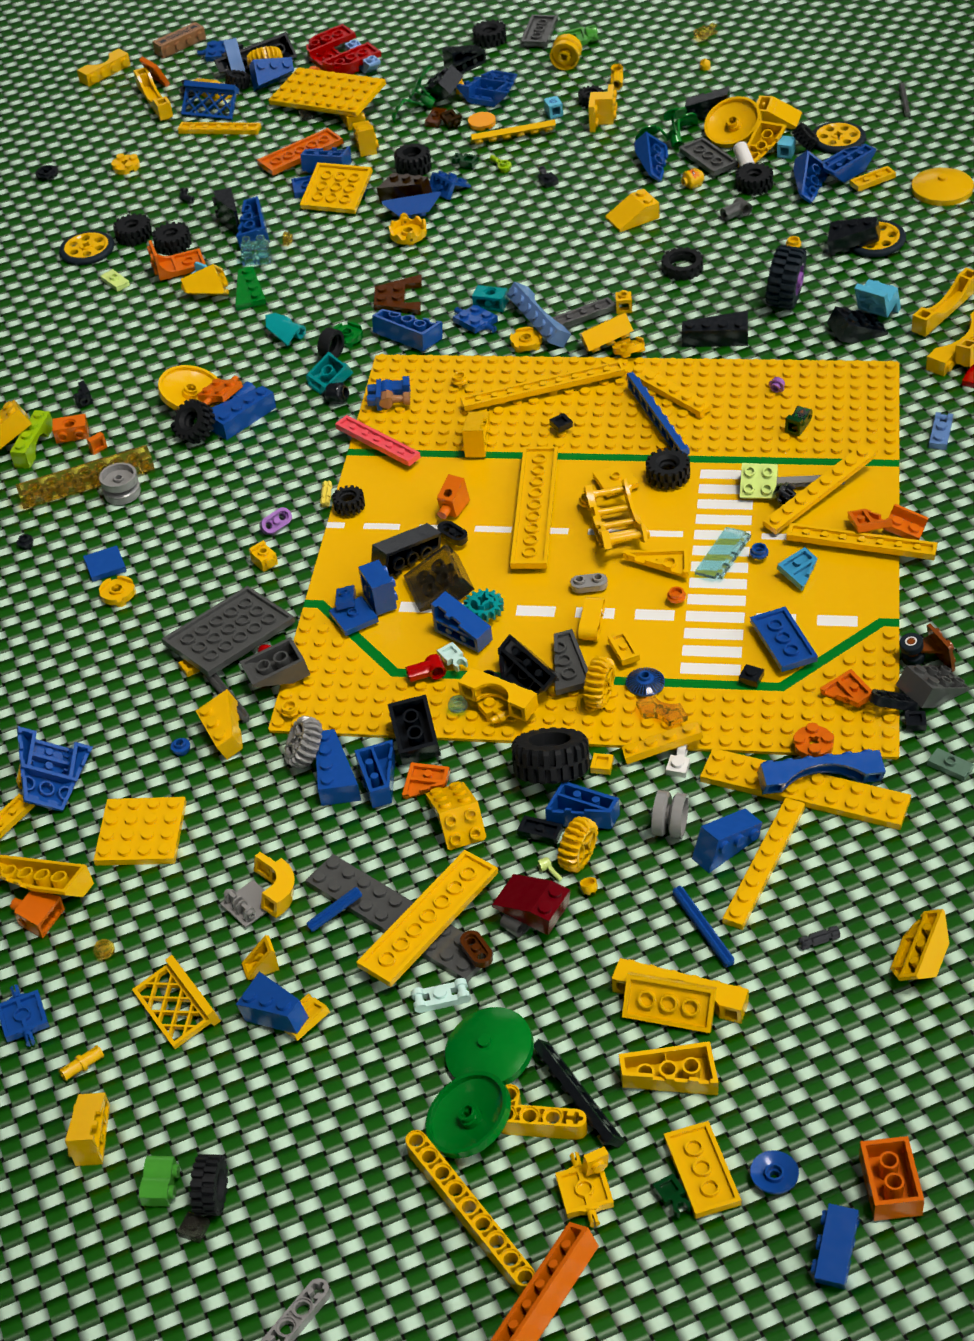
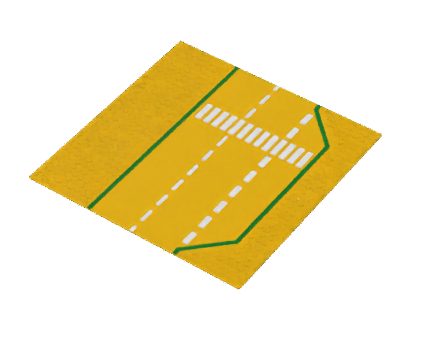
M380 354L375 356L367 385L376 384V379H381V381L385 379L397 381L403 380V376H409L411 388L410 405H404L403 402L393 403L390 409L382 408L381 411H377V406H368L367 404L368 391L366 386L357 420L420 452L421 458L412 465L407 466L357 439L351 438L337 490L340 487L345 488L346 485L348 487L354 485V488L356 486L359 489L361 488L364 494L365 506L359 514L355 512L356 515L354 516L352 514L350 516L346 514L341 516V513L337 514L332 504L293 640L306 662L310 675L295 683L280 685L268 727L270 733L289 734L290 728L293 727L294 722L299 717L309 716L319 720L323 730L335 729L337 736L395 738L388 704L426 694L437 740L512 743L517 736L524 732L527 733L531 730H539L540 728L562 727L581 731L588 738L589 747L622 748L629 743H635L647 737L664 733L667 730L684 726L687 723L698 721L703 739L687 744L686 750L711 752L712 748L733 753L799 756L794 750V734L809 723H817L818 726L828 729L834 735V746L831 753L833 755L848 751L856 753L871 749L872 751L880 750L882 759L897 760L899 758V709L880 707L872 704L870 701L858 708L822 695L820 692V687L852 669L871 690L878 689L899 693V688L896 686L899 680V555L786 540L789 525L776 535L763 526V520L783 504L774 499L740 498L742 463L778 464V477L822 475L861 444H864L876 453L875 458L848 478L844 485H839L792 523L856 531L848 519V511L859 509L871 510V512L881 514V519H887L894 504L899 505V362L876 360L449 356ZM621 360L625 368L626 375L478 408L472 411H464L460 396ZM637 364L646 367L712 404V410L699 417L647 388L649 395L653 396L657 406H660L662 413L667 416L669 423L674 426L676 433L681 435L683 443L689 447L690 479L687 480L686 484L682 483L681 487L676 486V489L668 487V490H664V487L659 489L657 485L652 486L651 482L649 483L646 478L647 457L651 456L652 452L657 453L658 449L664 451V448H668V450H671V448L628 388L627 371ZM455 372H464L468 377V382L463 386L452 384L451 378ZM774 377L782 378L785 381L784 391L773 392L770 389L769 381H772ZM797 406L812 409L813 411L811 421L800 436L785 432L786 417L792 415ZM468 412H489L490 431L486 457H465L464 451L461 450V440H463L462 429ZM564 413L573 421V427L558 433L550 425L549 419ZM794 426L792 429L797 430L798 426ZM558 446L547 569H511L510 560L523 447ZM625 462L639 481V487L632 489L630 494L637 515H640L641 522L645 523V528L648 527L650 538L648 542L644 543L639 539L614 543L611 549L602 550L601 546L603 545H599L591 524L592 510L588 511L587 508L580 506L578 499L584 492V486L592 485L593 489L601 490L593 478V472ZM448 474L464 478L470 501L458 517L448 516L446 519L440 518L437 515L440 509L437 496ZM795 487L793 491L797 495L806 487ZM624 493L610 497H597L596 499L597 508L600 507V509L626 504ZM628 511L604 515L601 521L607 523L629 519L630 515ZM451 521L467 531L468 541L464 545H453L441 537V545L438 550L424 559L419 558L414 566L411 568L407 566L401 570L402 574L399 576H392L396 583L394 590L398 596L396 601L397 609L378 615L379 622L345 636L330 616L329 610L336 607V589L354 585L356 589L355 599L362 596L368 603L363 595L358 567L371 562L373 544L426 523L437 529L440 522ZM630 525L609 529V533L634 529V527ZM883 528L868 532L870 534L899 537ZM755 543L766 545L768 548V556L766 558L758 560L751 557L750 549ZM806 547L818 559L804 589L801 591L777 570V565ZM687 548L688 578L623 559V550ZM602 573L607 576L608 586L602 591L575 593L571 590L570 581L577 575ZM675 586L683 588L686 593V599L678 604L671 603L667 599V593L670 588ZM488 588L489 592L495 590L496 594H501L504 602V611H501V616L495 615V620L490 618L489 622H486L491 626L493 640L479 653L435 631L431 603L443 592L446 591L463 605V601L467 600L466 596H472V591L477 593L479 589L485 591ZM585 597L605 598V611L598 641L579 640L578 638L579 623ZM786 607L818 655V661L781 672L751 625L750 617ZM570 629L574 632L587 668L596 656L610 658L615 664L616 672L613 691L609 702H607L603 709H594L585 705L583 699L584 689L556 696L554 681L546 692L537 695L538 708L526 722L511 716L506 718L505 722H498L492 725L489 719H486L477 708V702L460 696L458 681L470 667L481 671L492 670L499 675L500 679L504 680L500 675L498 648L509 634L530 649L554 672V634ZM625 630L640 654V660L622 666L608 643L607 636ZM451 642L463 652V657L467 659L468 667L462 664L459 665V672L454 670L453 664L447 666L443 662L446 674L437 680L427 677L409 682L405 668L424 662L429 655L437 654L438 649ZM746 664L764 669V676L757 688L739 683V676ZM638 668H653L663 674L665 685L656 695L649 697L636 696L626 687L627 676ZM287 700H294L300 707L298 714L292 718L283 716L281 712L282 704Z

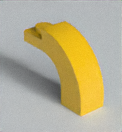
M259 852L254 857V871L273 884L262 892L261 908L277 918L290 907L293 901L294 873L290 865L282 858L275 862L270 857Z

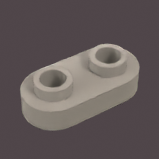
M602 573L577 575L570 581L571 590L575 593L602 591L608 586L607 576Z

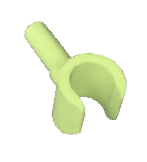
M548 857L538 860L540 872L548 870L558 881L563 879L554 870Z

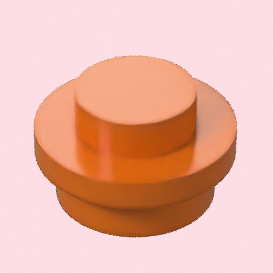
M675 586L670 588L667 593V599L671 603L678 604L686 599V593L683 588Z

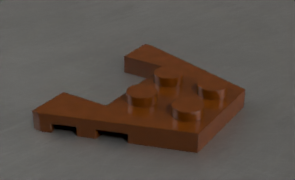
M422 275L375 286L374 309L402 310V313L408 314L409 311L415 312V315H421V302L405 303L406 289L422 288Z

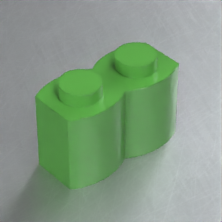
M146 1156L139 1189V1200L142 1206L170 1207L171 1200L176 1197L175 1179L180 1176V1164H177L174 1156Z

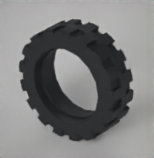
M673 248L671 251H667L661 259L662 272L669 279L677 281L679 279L682 281L691 280L694 277H698L699 273L703 271V255L694 248ZM678 261H689L693 263L692 265L686 267H678L672 265L674 262Z

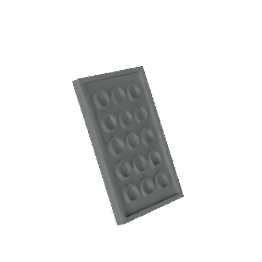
M246 586L163 637L162 643L210 677L294 624L295 617L249 586Z

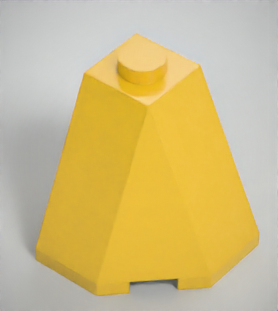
M215 264L181 278V288L189 295H229V290L226 289L228 281L224 271Z

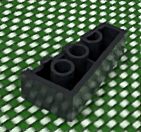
M748 310L682 321V347L748 346Z

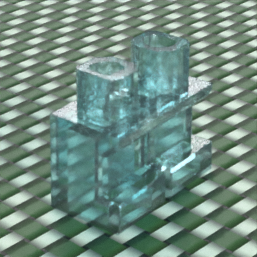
M257 235L256 241H251L249 236L242 237L240 251L243 266L256 265V261L258 265L271 263L272 254L269 249V242L265 239L264 235Z

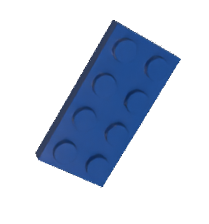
M786 607L750 617L751 625L781 672L818 661V655Z

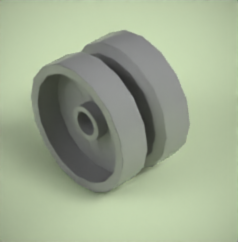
M111 464L100 472L99 480L105 500L110 504H128L136 500L140 495L141 487L137 472L131 464Z
M657 791L652 811V835L663 837L669 829L671 838H683L689 810V795L687 793L677 792L672 800L669 791Z

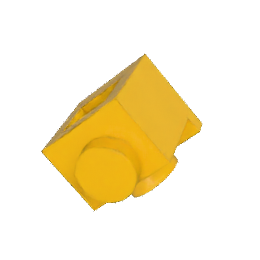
M621 290L620 292H615L616 314L632 313L631 291ZM629 304V307H619V305Z
M264 540L249 548L252 563L263 572L278 564L276 553L266 545Z

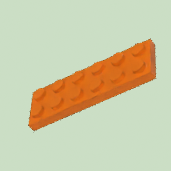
M326 128L257 159V164L272 176L277 175L297 164H301L300 155L305 149L323 148V151L332 149V147H338L344 141L342 137Z

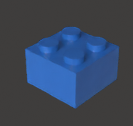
M379 559L359 566L363 595L375 614L378 616L397 609L396 601L398 596L394 590L396 583L394 578L389 576L387 567L383 566Z

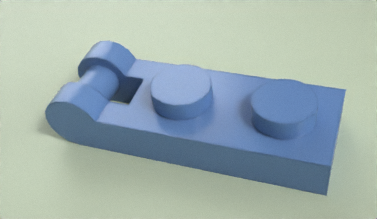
M941 412L935 413L929 448L947 450L954 414L948 413V415H944Z

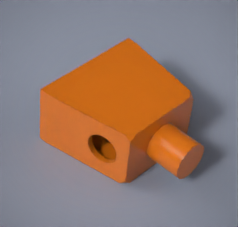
M448 474L437 496L440 508L437 515L440 518L446 519L448 516L458 517L470 501L464 478Z
M35 891L28 892L23 900L14 898L10 904L18 924L40 938H44L65 910L60 896Z

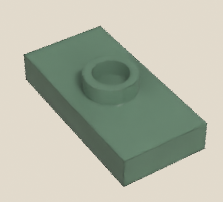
M939 748L927 760L928 766L963 782L974 769L973 763Z

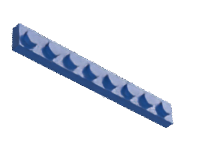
M634 372L627 373L629 390L671 449L676 448V451L682 450V454L686 453L688 457L690 454L688 445L683 443L681 435L676 433L674 426L669 423L667 416L662 413L660 406H657L653 396L649 395L647 388L642 385L640 378Z

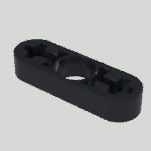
M873 689L868 699L872 704L880 707L905 711L920 710L918 703L903 693Z

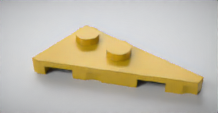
M687 548L623 550V559L688 578Z

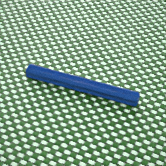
M682 886L674 888L672 890L673 896L725 967L733 965L734 957Z

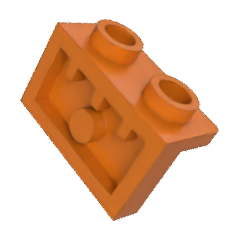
M894 504L888 517L892 519V527L883 529L903 538L919 540L929 518Z

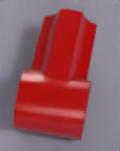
M437 654L429 655L424 662L405 667L409 682L427 677L437 680L446 674L442 659Z

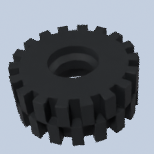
M499 20L481 21V23H476L472 28L474 44L479 47L495 48L504 44V41L506 42V26Z
M755 162V164L749 163V165L743 164V167L740 166L735 172L737 191H741L742 194L747 193L749 196L750 194L756 196V194L763 195V192L767 193L773 187L772 168H769V165L765 166L764 163L759 164V162Z
M133 213V215L127 214L126 217L121 216V219L118 218L117 222H114L113 225L116 241L123 246L125 244L126 246L141 245L142 242H147V239H150L152 236L149 218L146 215L142 216L140 213L138 215L136 213Z
M181 222L162 224L160 228H155L152 234L155 249L161 254L175 255L177 252L181 253L182 250L186 251V248H189L192 244L189 228L184 223L181 224Z
M186 400L184 405H179V410L176 409V416L173 415L175 422H172V426L175 427L173 431L176 433V436L189 443H201V440H206L205 436H210L209 431L214 429L212 424H215V420H213L215 414L212 413L213 409L199 400ZM197 418L195 425L192 427L193 421Z
M664 448V451L658 449L657 453L652 452L651 456L649 455L646 460L647 481L651 482L652 486L657 485L659 489L664 487V490H668V487L676 489V486L681 487L682 483L686 484L687 480L690 479L689 457H687L686 453L682 454V450L676 451V448L671 450Z
M198 1154V1157L195 1158L193 1171H191L192 1180L190 1181V1205L194 1215L219 1216L222 1214L228 1191V1168H226L227 1161H225V1156Z

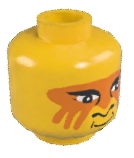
M697 168L687 170L682 175L681 183L688 189L700 187L704 181V174Z

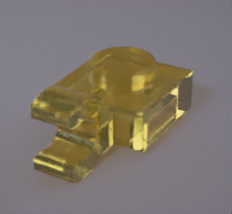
M711 23L707 27L703 25L694 30L693 34L700 40H705L718 33L714 29L717 27V24Z

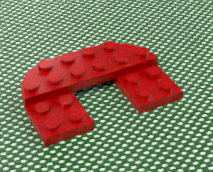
M344 24L313 36L309 40V44H306L309 60L320 69L329 72L353 75L359 71V66L363 65V59L374 55L378 58L382 55L381 51L369 42L342 53L336 50L334 47L356 38L355 32Z

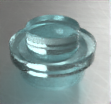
M460 695L451 697L448 703V708L453 713H462L468 707L467 701Z

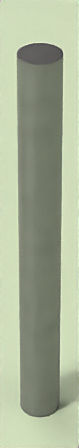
M900 83L899 89L905 117H910L911 113L905 84Z

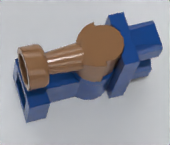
M403 376V380L397 381L389 379L381 381V379H376V384L367 385L368 406H377V411H381L382 408L390 409L393 403L403 402L404 405H410L411 388L409 376Z

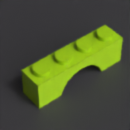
M34 410L30 417L32 424L21 432L10 450L14 467L31 468L36 459L38 438L49 437L52 432L50 411Z

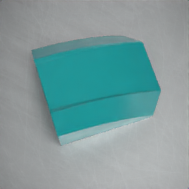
M328 351L308 372L306 379L312 389L322 394L329 383L344 382L354 372L346 363H343Z

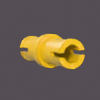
M95 1045L83 1055L78 1054L75 1056V1060L58 1069L63 1080L68 1081L79 1072L88 1070V1067L103 1058L104 1054L101 1048Z

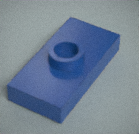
M354 585L336 589L335 605L337 610L355 606L356 589Z

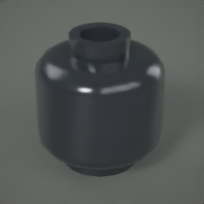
M342 382L329 383L324 390V397L330 404L345 403L349 397V389Z

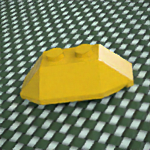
M943 909L924 911L920 915L921 918L913 923L903 935L890 968L899 981L937 977L949 946L946 916Z

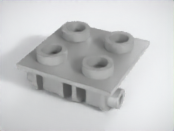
M254 880L237 892L233 889H226L224 891L225 900L220 905L245 928L267 913L261 908L262 892L265 890Z

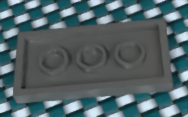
M531 15L521 39V46L547 47L557 24L558 15Z
M704 137L679 147L681 154L712 176H718L738 166L737 160Z

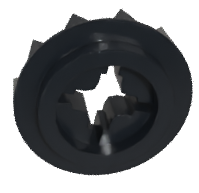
M44 165L37 169L35 174L40 180H49L57 176L58 169L53 165Z

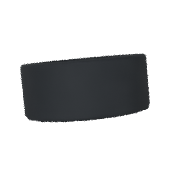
M325 328L318 339V353L321 357H324L329 351L334 357L338 358L344 347V334L337 329Z

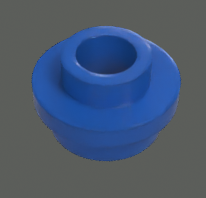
M755 543L750 549V555L758 560L764 559L768 556V548L763 543Z
M178 738L171 743V750L175 755L184 756L189 752L190 742L186 738Z

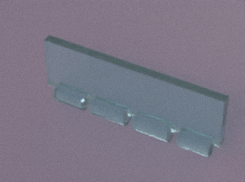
M726 527L695 570V575L716 579V577L717 579H723L744 549V546L750 540L751 535L743 530Z

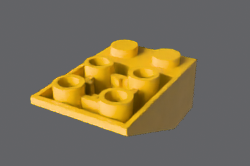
M759 95L757 100L762 121L785 124L787 129H795L798 126L802 112L774 96Z

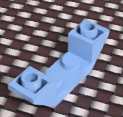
M357 39L345 43L346 50L362 45ZM375 55L368 56L366 59H363V65L359 66V70L364 74L378 69L381 61Z

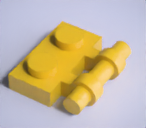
M487 697L477 702V708L486 719H489L492 725L498 722H505L506 718L511 717L509 715L508 703L501 698Z

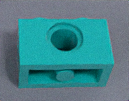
M477 285L472 295L473 305L476 304L488 311L504 312L509 302V298L506 295L508 288Z

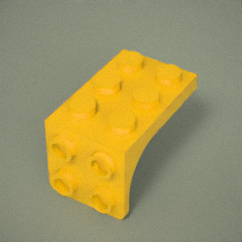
M453 782L448 787H436L431 789L430 792L425 793L428 803L437 815L446 847L449 850L486 839L478 801L464 782Z

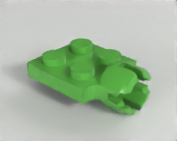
M595 25L587 26L585 29L579 27L557 33V36L571 34L577 37L582 47L598 41L599 38Z

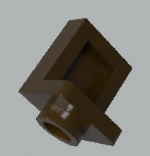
M453 109L440 113V118L447 128L451 129L461 124L462 115H457Z

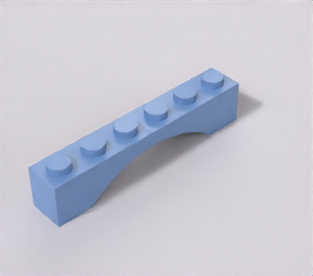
M514 282L506 294L548 343L564 348L571 333L538 305L534 292L528 286Z

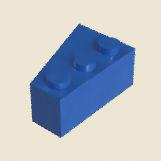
M292 57L253 59L249 65L254 92L289 77L294 71Z
M446 591L431 603L436 632L478 653L493 640L491 626Z
M393 740L354 750L357 766L372 808L392 803L396 756Z
M745 808L702 825L692 860L710 873L758 839L763 822Z
M830 1203L828 1210H823L820 1223L824 1225L823 1235L818 1234L816 1249L820 1250L818 1260L813 1259L811 1274L815 1275V1283L841 1289L846 1288L852 1250L856 1240V1229L859 1227L860 1222L859 1210Z

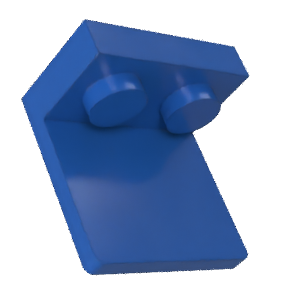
M439 171V173L432 172L429 181L432 192L441 191L440 196L451 200L455 186L471 187V184L467 183L466 179L457 178L456 174L450 172L449 174L443 171Z

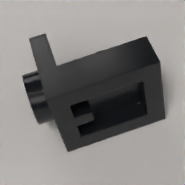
M78 382V393L73 396L79 409L93 404L85 382Z

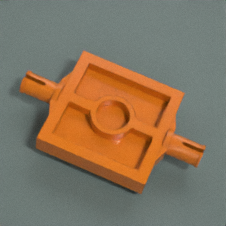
M237 375L228 380L217 378L210 385L204 387L197 394L199 401L207 405L213 402H225L240 390L243 385Z

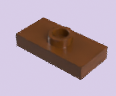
M434 107L424 122L425 126L438 128L442 122L440 113L447 111V109Z

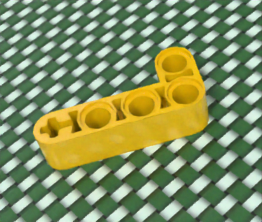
M506 1084L512 1099L510 1119L501 1133L580 1140L587 1135L586 1114L582 1110L521 1105L518 1087L513 1084Z

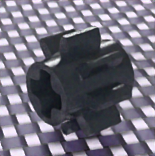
M787 482L785 484H778L773 492L776 495L774 500L784 505L785 502L796 495L793 491L795 487Z

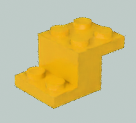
M608 84L607 92H590L588 105L590 132H596V127H599V125L614 124V119H617V90H614V84Z

